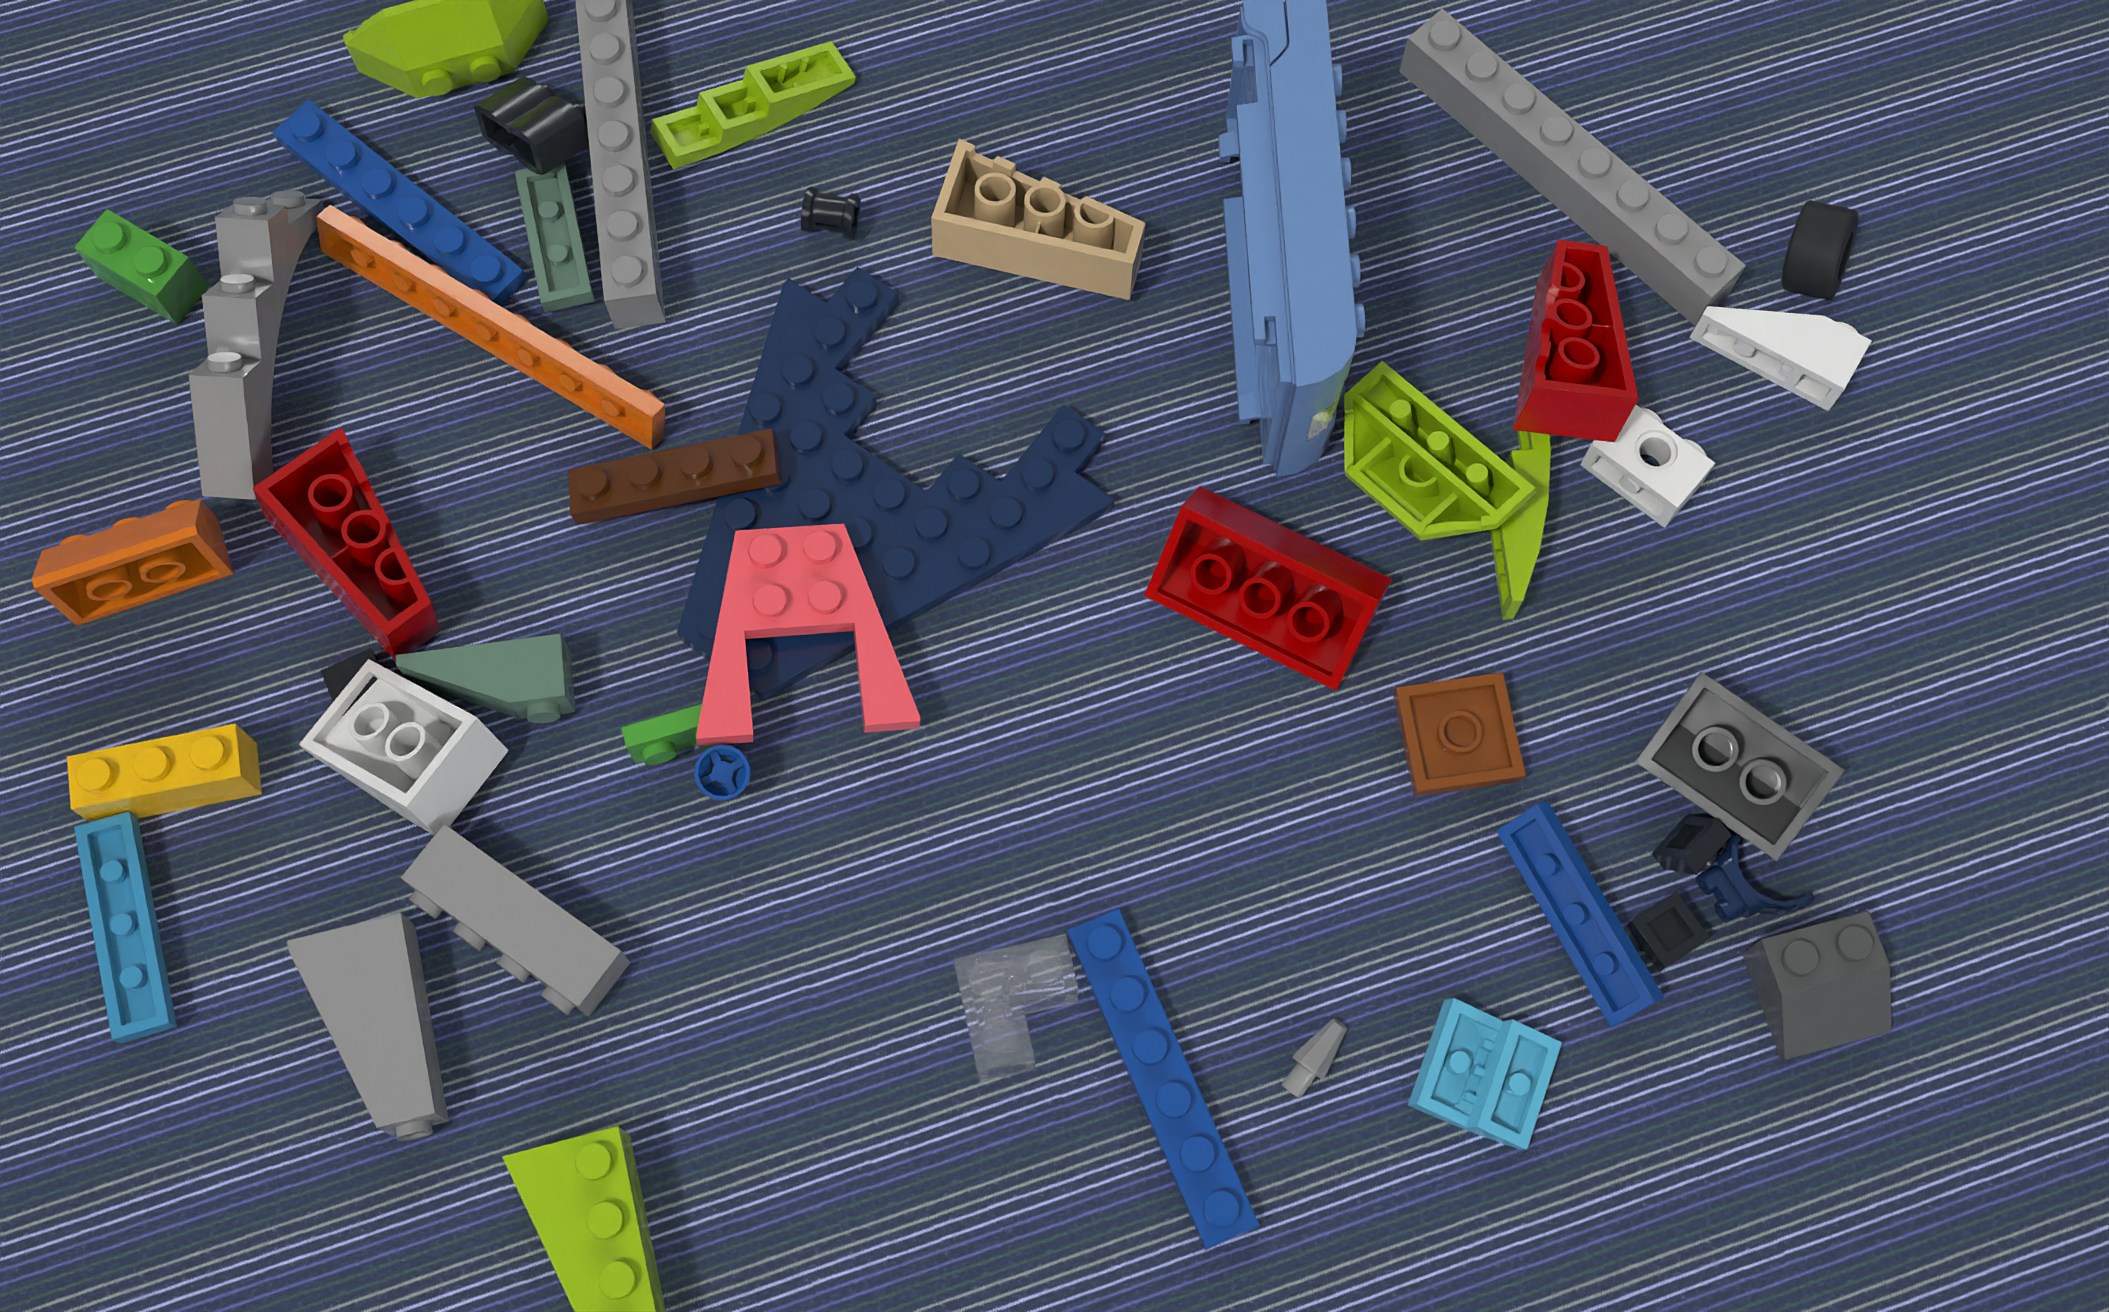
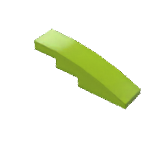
M829 41L746 66L743 80L700 92L697 106L652 119L650 133L673 170L720 154L768 133L855 83L856 76L833 42Z
M1517 430L1520 450H1512L1506 462L1536 487V493L1497 529L1490 530L1502 620L1515 617L1524 600L1540 551L1549 501L1551 458L1549 434Z

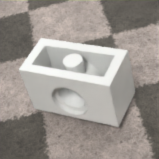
M1635 405L1616 441L1594 440L1580 465L1665 528L1700 487L1715 465V462L1706 456V453L1698 444L1688 439H1682L1664 426L1656 413ZM1645 454L1654 457L1660 466H1651L1645 463L1640 455Z

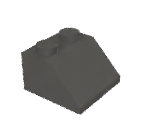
M1869 911L1764 938L1742 953L1781 1062L1891 1032L1890 964Z

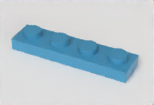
M128 811L75 826V836L112 1040L121 1044L176 1028L177 1024L138 817Z

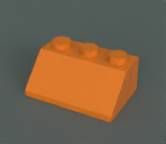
M200 498L194 501L182 500L168 505L164 511L143 518L131 517L116 522L112 528L91 535L70 536L62 540L60 545L42 550L32 576V583L38 593L76 626H80L233 575L234 573L219 519Z

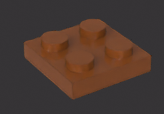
M1503 672L1395 688L1393 697L1414 797L1519 783L1526 777Z

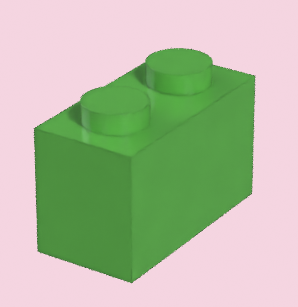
M108 209L104 211L74 247L99 279L176 325L182 321L209 288V285L188 256Z

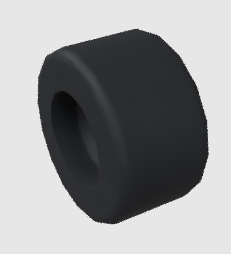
M1812 200L1804 204L1792 232L1783 265L1781 278L1783 289L1827 300L1834 298L1843 279L1852 251L1858 225V212L1856 210Z

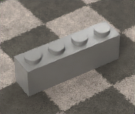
M443 824L401 876V879L414 890V893L409 898L412 903L434 919L442 911L458 922L452 931L478 951L487 943L500 952L502 956L496 962L500 967L522 983L525 982L529 975L533 976L546 986L541 996L566 1015H569L575 1007L589 1017L631 963L623 952L445 824Z

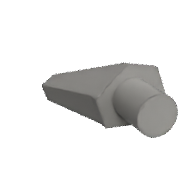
M1335 1018L1330 1020L1293 1055L1292 1058L1297 1061V1064L1284 1080L1282 1086L1300 1099L1316 1076L1323 1080L1347 1027Z

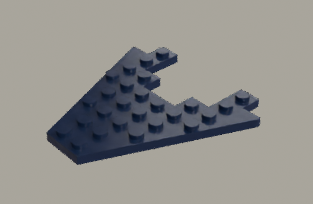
M859 267L851 273L827 303L788 278L784 282L737 434L741 435L773 429L778 438L782 484L718 497L677 634L679 639L708 661H711L735 531L843 523L885 629L889 633L1109 513L1114 507V498L1079 475L1105 442V432L1065 405H1062L1001 482L958 453L926 492L849 439L877 406L875 395L842 374L841 371L899 304L898 293ZM854 631L745 639L749 690L762 700H765L854 652Z

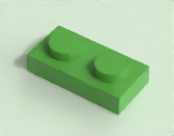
M702 704L621 727L626 748L635 764L643 761L648 765L661 764L676 757L677 751L697 746L696 733ZM715 745L698 746V748L708 749Z

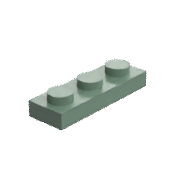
M565 162L544 175L536 174L528 168L515 171L540 301L544 311L550 312L595 302L569 172Z

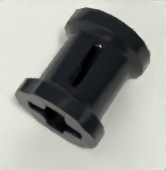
M808 187L802 204L801 230L810 232L816 228L843 234L844 239L853 240L860 218V195L851 193L846 198L819 193L818 188Z

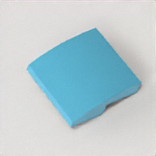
M1455 998L1445 999L1408 1106L1485 1138L1520 1150H1527L1562 1042L1513 1019L1502 1021Z

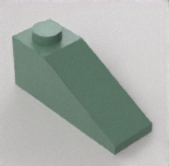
M561 634L396 655V666L412 683L519 719H527L533 723H549L560 719V714L576 712L571 651Z

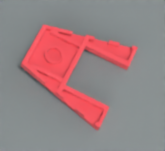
M844 523L735 531L696 733L697 746L753 742L745 639L854 631L864 733L919 729V712Z

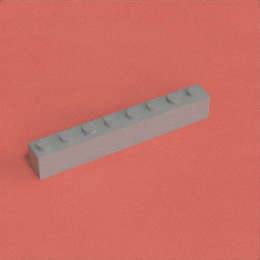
M575 0L604 302L615 329L666 323L632 0Z
M1444 9L1438 11L1408 37L1399 72L1600 245L1607 246L1608 252L1694 326L1699 322L1707 306L1717 307L1730 294L1746 266Z

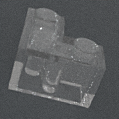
M1066 934L953 959L979 1083L1035 1070V1058L1025 1014L1078 1003V985Z

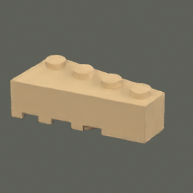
M959 138L931 218L933 256L1130 300L1142 261L1145 222L1087 196L1081 200L1062 192L1061 184L1046 177H1043L1041 181L1033 179L1016 171L1015 163L999 156L995 160L989 159L976 153L975 145Z

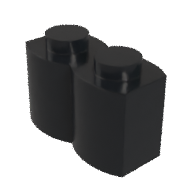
M528 77L517 79L473 106L485 139L499 151L508 155H514L522 165L536 174H546L589 146L587 117L583 109L575 102H568L561 97L555 96L544 83H537Z

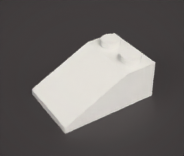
M370 659L366 661L299 744L305 751L396 813L433 835L439 831L443 824L450 827L509 751L476 716ZM372 676L376 677V682L346 712Z

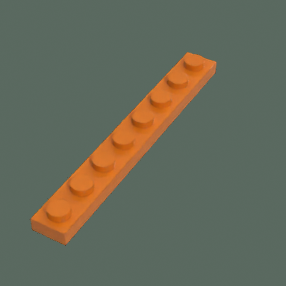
M331 205L316 216L321 252L649 449L652 450L664 438L665 404L659 401L650 391L635 387L617 376L608 366L593 362L575 351L564 340L551 337L533 326L522 315L509 312L491 301L480 290L467 287L449 276L441 267L434 264L430 265L410 253L401 243L395 240H388L368 228L359 218L348 216Z

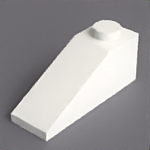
M1707 306L1690 336L1696 342L1827 411L1830 410L1844 391L1872 341L1860 335L1852 326L1843 322H1836L1822 315Z

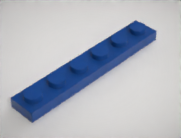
M309 99L272 132L280 145L430 265L434 264L441 267L449 276L467 287L480 290L499 306L508 300L527 281L524 271Z
M1119 908L1068 929L1067 936L1204 1250L1211 1249L1260 1226Z

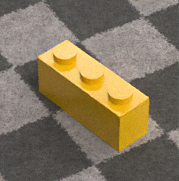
M236 723L67 756L71 810L89 822L128 811L139 819L262 794L257 743Z

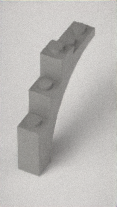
M278 191L273 193L272 197L268 200L260 197L238 198L233 201L231 206L215 217L221 278L218 283L202 295L208 357L189 374L202 496L255 500L256 496L252 488L273 474L271 406L274 363L280 322L289 284L299 256L309 237L318 227L316 216L323 211L322 199L304 198V193L300 191Z

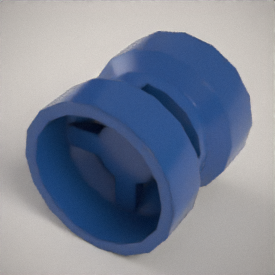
M720 744L708 748L699 756L695 764L694 777L697 786L703 794L716 800H728L735 798L744 791L751 779L752 768L749 758L743 750L731 744Z

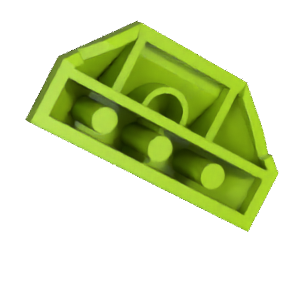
M414 0L382 9L362 22L357 30H350L344 34L343 39L360 73L419 99L430 95H443L455 88L477 82H490L499 76L513 73L549 21V16L543 0Z
M1383 361L1344 394L1345 476L1420 541L1497 529L1536 493V487Z

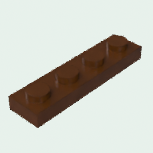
M772 428L568 470L570 515L577 525L782 484L778 438Z

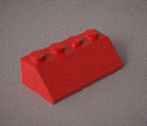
M1199 486L1182 504L1144 596L1331 689L1337 690L1373 621L1392 578Z

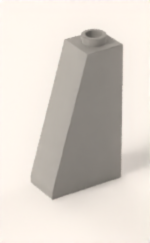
M397 913L288 940L289 953L376 1128L391 1136L397 1135L398 1141H408L426 1137L433 1133V1125L448 1122L415 925L402 913Z

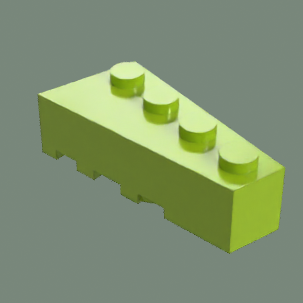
M616 1126L502 1156L574 1312H666L631 1137L627 1132Z

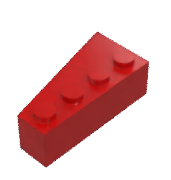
M1558 239L1536 284L1512 430L1615 442L1639 399L1608 247Z
M342 427L252 488L268 522L395 661L396 655L413 652L441 631L432 603L403 546H401L389 518L380 505L360 462H358Z

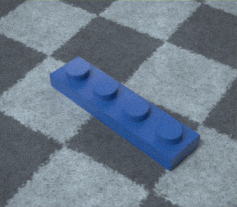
M1549 802L1537 803L1496 831L1609 1026L1612 1028L1663 1000L1665 997Z

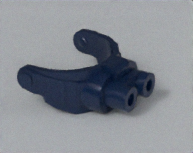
M1734 831L1731 833L1732 836L1725 842L1723 852L1710 865V869L1696 876L1697 884L1702 892L1706 895L1713 893L1718 900L1714 904V908L1720 919L1725 923L1740 915L1744 918H1749L1758 913L1787 914L1794 910H1803L1815 901V896L1812 892L1807 895H1800L1796 901L1789 902L1773 900L1757 892L1744 879L1738 865L1737 847L1741 836Z

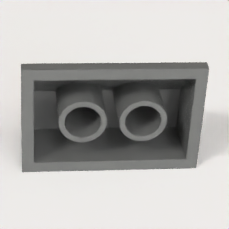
M1703 672L1698 674L1635 761L1776 861L1845 771Z

